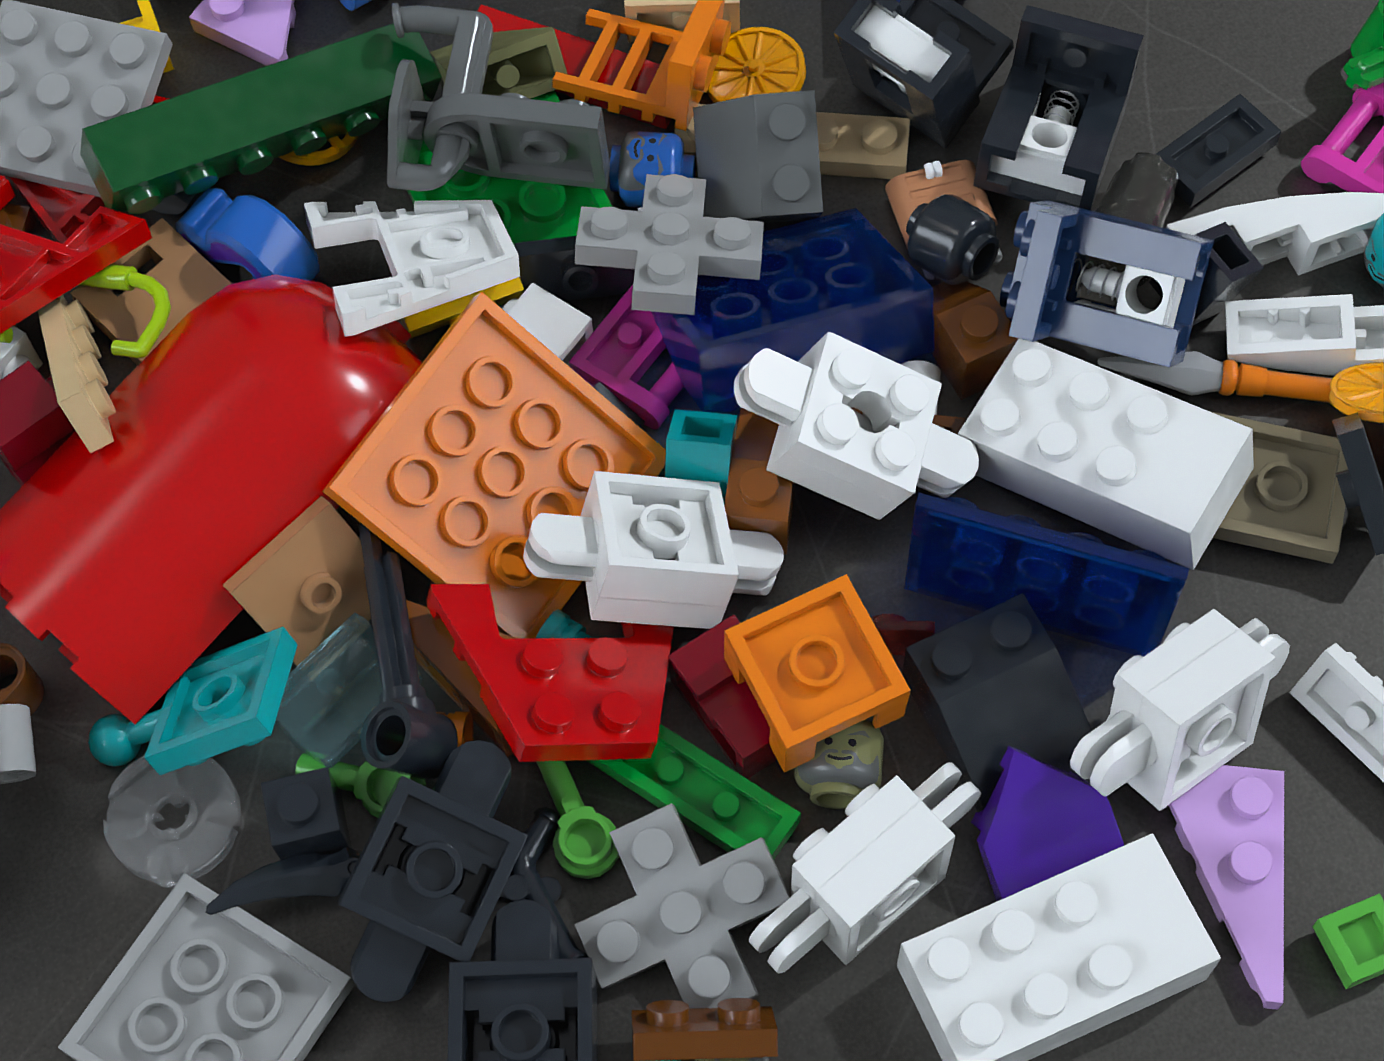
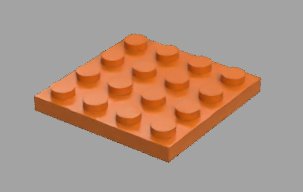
M481 292L469 302L327 484L323 492L434 583L489 584L498 631L515 638H536L547 618L555 610H562L582 581L539 578L534 576L526 567L523 554L526 541L529 538L532 521L540 513L580 516L594 471L657 477L665 466L666 449L487 295Z

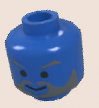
M641 131L629 132L623 138L621 145L612 146L609 172L610 191L619 192L620 199L625 206L643 207L647 174L663 176L677 174L687 178H695L696 156L684 154V143L676 134Z

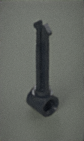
M349 513L350 522L357 524L359 527L364 559V574L383 690L379 695L380 704L370 712L364 723L361 734L362 752L367 762L376 768L424 780L436 779L439 777L450 753L457 748V731L450 718L436 713L435 703L427 698L425 688L420 686L399 555L393 548Z

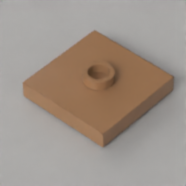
M322 496L223 584L224 588L266 633L280 627H284L298 644L293 663L307 677L371 619L361 540L335 508Z

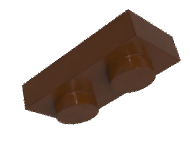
M749 998L725 999L717 1004L718 1008H689L687 1003L678 1000H660L649 1003L646 1006V1010H631L634 1061L778 1057V1029L772 1006H760L758 1001Z

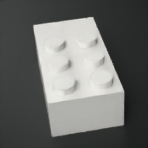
M1023 339L1017 340L958 432L959 436L975 444L979 456L976 476L1192 570L1196 567L1254 468L1252 428L1036 341L1031 342Z
M1152 833L901 943L897 968L942 1061H1028L1207 980L1221 957Z

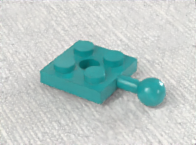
M280 627L196 659L168 689L162 708L144 715L136 725L121 714L106 715L96 721L88 736L91 754L102 764L121 766L129 763L136 757L141 744L149 742L144 758L159 775H163L188 765H200L210 757L243 745L252 746L272 734L298 644L284 627Z

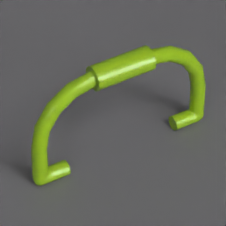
M110 264L80 283L79 286L133 291L135 288L145 290L153 297L155 310L150 322L137 342L114 340L111 345V352L115 356L144 358L162 333L169 317L171 305L168 291L154 277L138 273L133 266ZM11 328L0 334V342L10 343L13 339V330Z

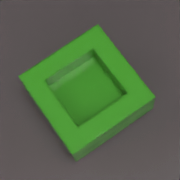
M1380 893L1319 918L1312 926L1345 989L1384 974V900Z

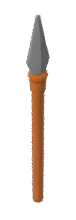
M1197 351L1185 352L1183 362L1172 367L1127 356L1102 357L1097 361L1102 367L1150 381L1191 396L1218 391L1223 396H1230L1236 391V395L1263 397V395L1331 403L1329 394L1332 378L1267 370V367L1241 363L1238 367L1237 362L1232 359L1220 362Z

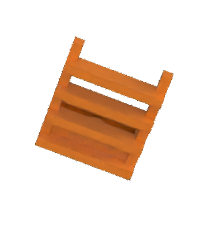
M698 0L683 32L589 8L585 24L602 28L603 31L580 76L576 77L556 72L553 77L552 88L574 93V100L587 103L589 97L608 102V111L619 114L622 106L641 110V120L653 122L656 114L676 119L675 128L686 131L693 117V107L698 106L703 93L707 92L719 56L724 55L728 45L731 21L723 20L725 0ZM621 33L636 37L613 85L597 82ZM658 42L669 45L647 93L631 91L653 43Z

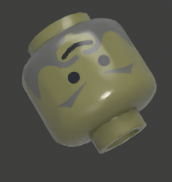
M865 719L816 743L815 757L796 767L794 773L798 786L810 794L812 803L825 808L846 809L849 803L869 785L875 784L878 788L880 787L884 745L881 730L879 728L875 729L872 722Z

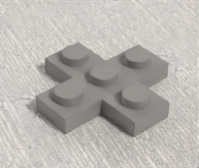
M647 174L642 211L621 210L615 207L596 208L581 206L575 244V264L635 269L631 310L694 315L698 275L759 280L764 222L748 221L736 217H703L706 179L687 178L677 174L666 176Z
M669 804L609 832L636 892V896L574 924L588 957L592 958L601 988L607 989L666 961L683 1002L689 1005V1008H718L717 1004L725 999H752L758 996L757 989L731 931L775 911L790 898L765 840L761 837L701 865L673 804Z

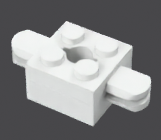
M829 331L798 362L768 348L761 350L739 371L734 380V394L740 407L779 424L766 468L767 471L878 520L915 493L916 486L946 498L970 481L978 470L979 456L975 444L932 423L942 383ZM851 407L859 409L863 412V415L851 409Z
M594 471L580 516L540 513L532 521L529 538L526 541L523 554L526 567L536 577L585 581L591 620L711 629L722 621L732 593L767 595L774 585L776 574L780 570L784 559V551L780 543L771 534L729 529L719 482Z
M1212 609L1191 625L1189 623L1178 625L1167 636L1163 644L1144 657L1140 655L1133 656L1118 670L1113 680L1115 691L1110 715L1106 722L1079 741L1070 760L1071 768L1084 780L1090 779V785L1104 797L1127 782L1161 811L1253 744L1269 681L1279 673L1289 654L1290 645L1278 634L1269 635L1268 627L1257 618L1238 628L1215 609Z
M952 762L944 764L914 791L897 775L881 789L875 784L869 785L849 803L845 809V814L848 817L835 829L828 833L824 828H820L800 844L793 854L796 862L792 865L791 897L762 921L749 938V942L759 953L769 950L780 942L767 961L778 974L787 971L821 940L847 965L945 879L955 840V835L949 828L974 806L981 795V792L970 781L959 786L947 796L962 775L961 771Z

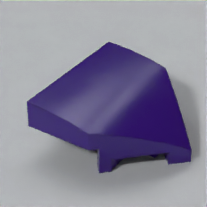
M1008 746L999 764L1004 768V771L985 809L976 812L971 821L981 831L977 838V843L997 901L1124 846L1107 796L1101 795L1080 775L1071 771L1068 773L1031 757L1026 752Z

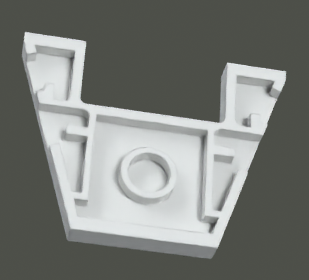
M492 200L415 201L414 212H406L405 208L396 209V212H379L375 201H363L362 205H356V212H328L327 202L304 203L306 223L315 249L367 240H378L393 276L332 287L335 309L345 337L365 332L520 277L519 255Z

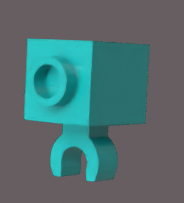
M675 409L666 439L665 477L719 482L725 505L730 462L737 430V415Z

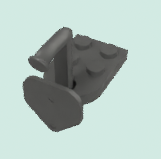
M398 3L392 4V16L398 38H403L405 33L410 32L453 35L455 37L442 98L435 102L425 101L415 62L402 59L398 65L388 112L387 184L389 188L411 191L434 190L445 185L461 169L466 172L489 177L607 190L610 161L602 107L590 106L585 102L573 99L550 102L532 100L517 93H504L500 96L482 94L493 41V25L489 17L484 13L472 10L420 5L400 7ZM423 140L428 149L433 153L430 165L418 164Z

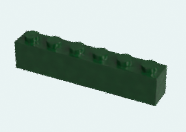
M394 23L82 128L80 155L106 208L120 212L128 211L129 214L133 215L141 214L155 208L167 196L182 191L189 195L197 194L211 188L217 183L219 178L240 171L242 175H250L269 166L274 158L294 152L297 156L307 155L320 149L330 138L348 133L350 137H356L373 130L381 120L388 118L394 80L398 65L402 59L415 62L425 101L427 102L433 101L442 76L420 33H405L403 38H398Z

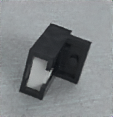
M857 0L833 32L853 86L900 118H909L910 125L945 149L980 103L979 94L1014 49L1012 39L954 0H900V2L896 0Z
M1027 5L1020 23L1012 67L981 142L973 186L1029 202L1048 200L1091 211L1127 108L1144 35Z

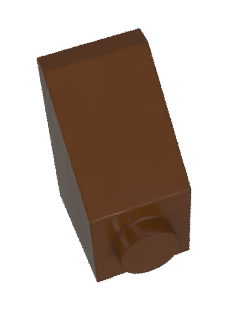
M968 281L960 285H950L942 282L904 299L902 302V307L961 400L989 386L1019 339L1008 336L1011 321L1006 317V313L993 293Z

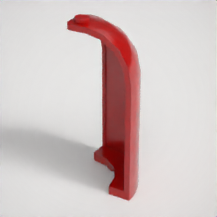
M270 275L224 287L190 311L109 395L116 410L115 414L108 417L114 442L90 453L75 431L0 509V596L8 602L5 608L37 639L43 641L50 633L59 639L63 645L58 651L73 663L70 669L136 725L244 609L224 588L223 584L318 498L322 496L335 510L340 506L327 496L323 490L422 364L420 358L405 345L412 337L411 334L396 320L365 332L345 337L335 309L333 289L320 282L281 275Z

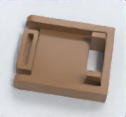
M163 218L149 228L152 239L112 263L113 265L133 266L138 270L152 258L156 266L145 275L154 277L168 291L171 311L162 333L150 352L190 311L227 285L232 284ZM78 286L70 292L73 301L77 299L89 319L112 342L114 340L137 342L150 322L155 310L153 297L145 290L135 288L133 291H124L118 297L112 292L113 289ZM129 357L137 366L145 359V357Z

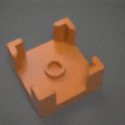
M847 574L724 630V658L737 683L740 684L746 680L770 726L769 744L784 773L815 757L816 743L871 716H874L872 724L877 729L905 715L911 690Z

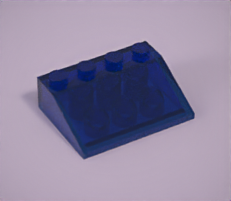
M856 208L763 232L759 280L698 275L694 315L651 311L683 386L702 412L725 413L740 407L734 394V380L739 371L761 350L768 348L798 362L828 331L899 364L907 362L910 358L934 352L933 287Z
M919 493L915 504L904 589L980 611H985L1023 593L1046 630L1144 657L1161 645L1186 583L1190 568L1167 562L1163 556L1152 551L1134 550L1130 552L1105 545L1099 538L1088 533L1073 532L1066 534L1041 527L1037 521L1027 516L1014 514L1005 517L980 510L974 503L958 497L941 499Z

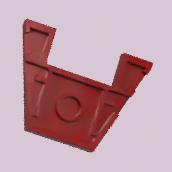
M431 584L426 600L428 610L434 620L442 619L454 639L453 652L459 661H467L482 686L479 694L519 762L651 758L658 739L669 663L668 655H670L674 626L621 622L625 638L505 639L499 635L489 584Z

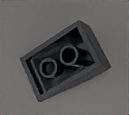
M1023 593L906 647L902 675L911 690L910 694L947 759L961 771L962 775L959 780L962 785L971 781L981 792L979 799L974 804L978 812L985 809L1004 771V768L999 764L1008 746L1026 752L1031 757L1068 773L1070 771L1076 773L1070 766L1073 751L1079 741L1090 733L1092 729L1057 648Z

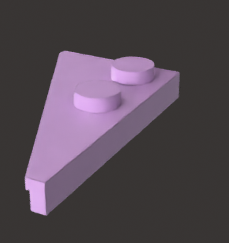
M202 0L189 16L194 32L268 66L288 59L286 47L289 29L294 28L295 0Z
M1223 765L1168 806L1177 822L1174 829L1183 848L1191 853L1195 860V873L1219 923L1225 922L1242 958L1239 965L1250 988L1259 994L1264 1008L1278 1010L1283 1004L1284 771Z

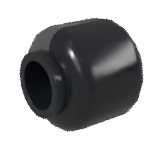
M944 194L933 199L929 204L923 203L919 205L911 214L906 226V232L909 235L907 243L908 254L911 260L922 269L950 285H960L969 280L980 279L989 271L998 255L1000 244L996 237L994 220L984 211L953 194Z

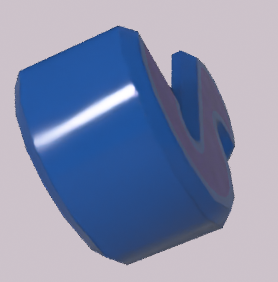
M207 189L175 223L176 231L207 261L240 265L252 274V279L270 275H281L311 281L320 271L318 255L304 234L286 215L267 201L255 196H237L232 201L223 189Z

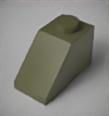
M552 27L493 32V41L482 94L500 96L504 93H517L531 99L556 90L552 88L555 73L567 74L555 30ZM453 44L430 52L442 76L440 81L442 91Z

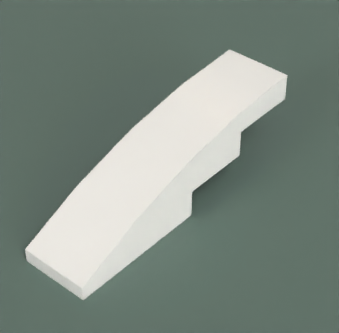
M1344 192L1287 196L1225 207L1167 224L1166 229L1195 235L1226 222L1262 265L1287 257L1296 273L1301 275L1364 252L1377 219L1384 213V193Z
M1352 294L1225 301L1227 359L1285 371L1332 376L1355 365L1384 362V305L1353 307Z

